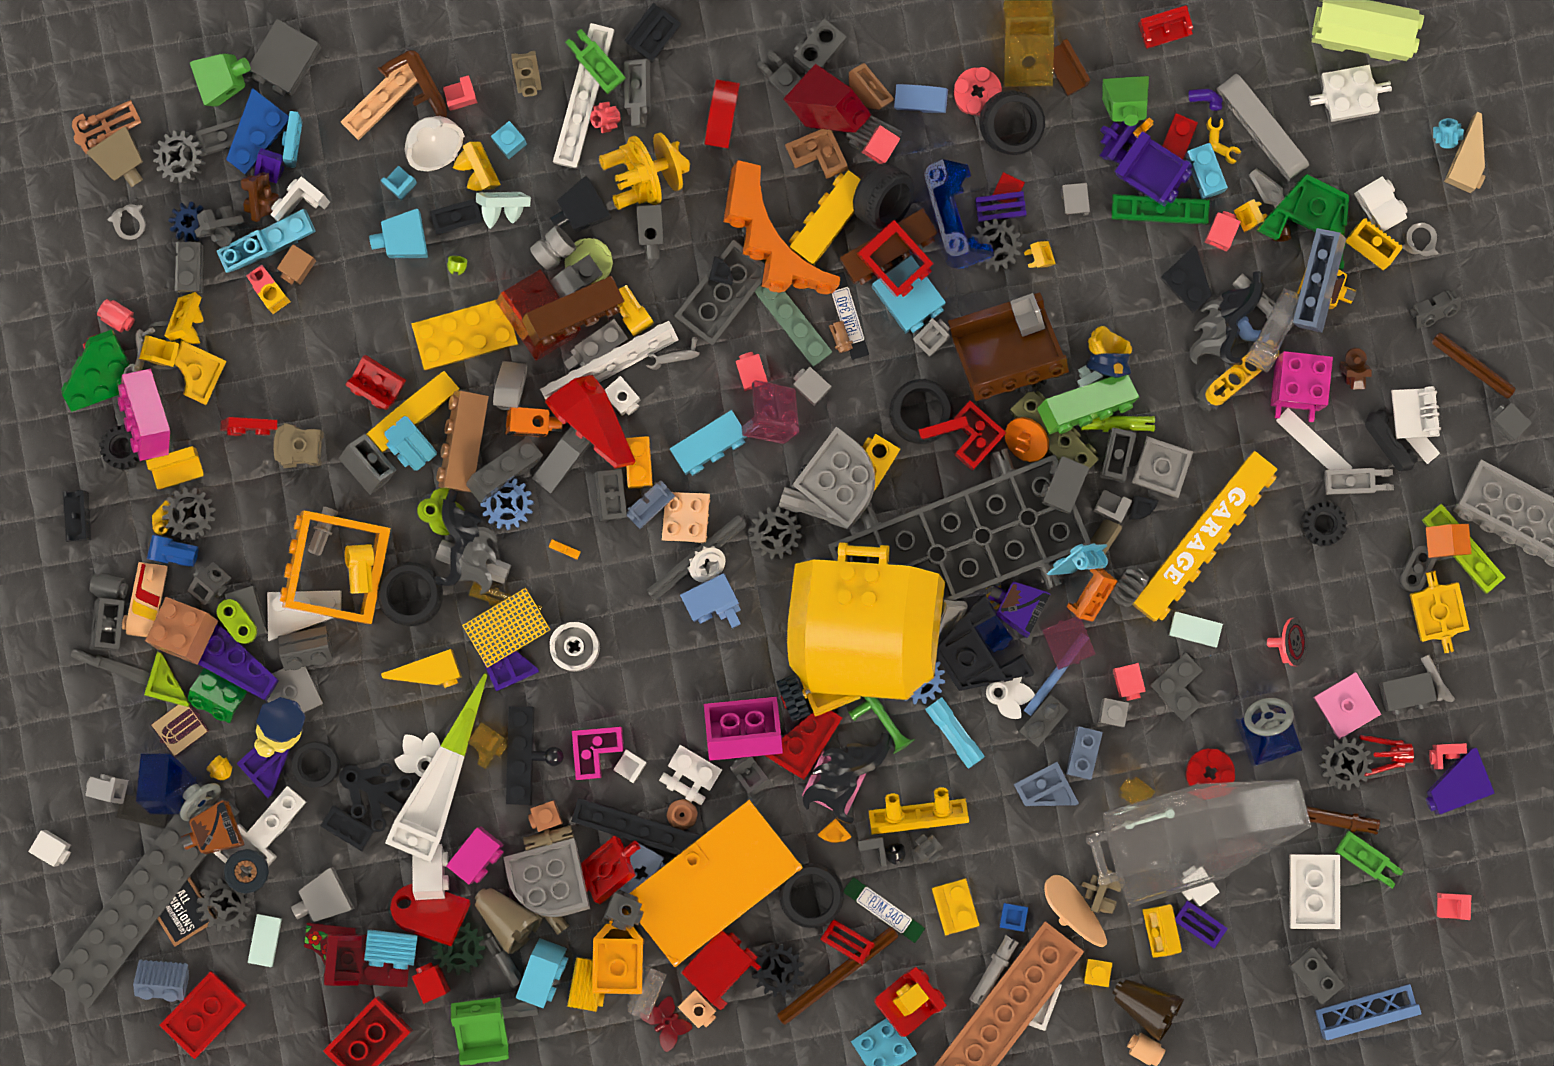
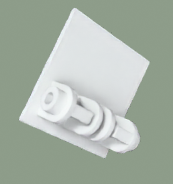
M1434 386L1425 387L1424 389L1391 390L1396 439L1440 436L1439 430H1441V427H1439L1438 420L1440 413H1437L1439 405H1436L1437 391H1435Z

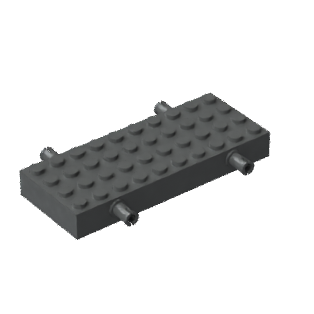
M1006 448L1000 451L1001 455L999 451L992 454L1001 473L999 477L884 523L878 522L870 502L866 508L868 514L864 511L861 515L865 526L864 531L828 545V549L833 561H838V545L840 542L848 543L851 546L866 547L888 545L889 565L912 566L938 573L945 581L943 600L955 601L1035 568L1040 570L1047 590L1062 584L1058 575H1047L1054 568L1055 560L1070 555L1071 549L1079 544L1090 545L1091 541L1075 503L1069 515L1042 504L1044 497H1041L1040 493L1045 482L1049 484L1053 475L1049 472L1054 460H1057L1056 455L1017 469L1014 468ZM848 555L847 562L879 564V557Z

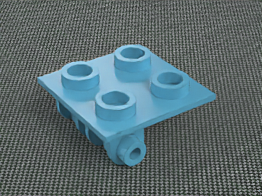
M1093 543L1075 546L1071 549V554L1068 557L1062 558L1053 564L1054 568L1047 575L1073 574L1078 569L1105 568L1108 564V559L1102 550L1107 547V544L1096 545Z
M887 1018L851 1041L866 1066H900L917 1055L907 1037H901Z

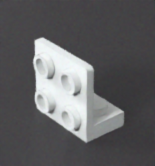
M300 177L299 180L295 179L290 183L286 196L283 199L279 198L271 208L273 210L271 216L277 222L288 217L303 198L314 208L320 206L325 209L330 201L323 193Z

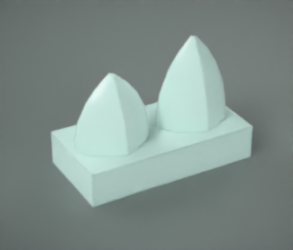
M522 192L476 193V203L482 205V215L490 229L497 222L502 207H504L506 217L511 223H514L520 217L524 207H530L531 197Z

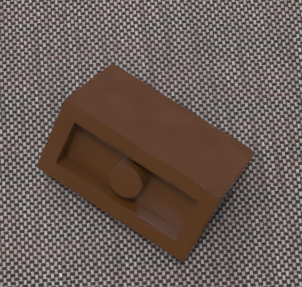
M1067 38L1059 46L1044 53L1043 56L1067 97L1088 86L1090 78Z

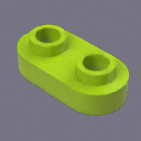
M227 599L218 605V618L237 642L247 644L256 638L257 627L240 603ZM228 607L233 609L231 616L225 614V610ZM245 626L248 629V633L242 636L240 628Z

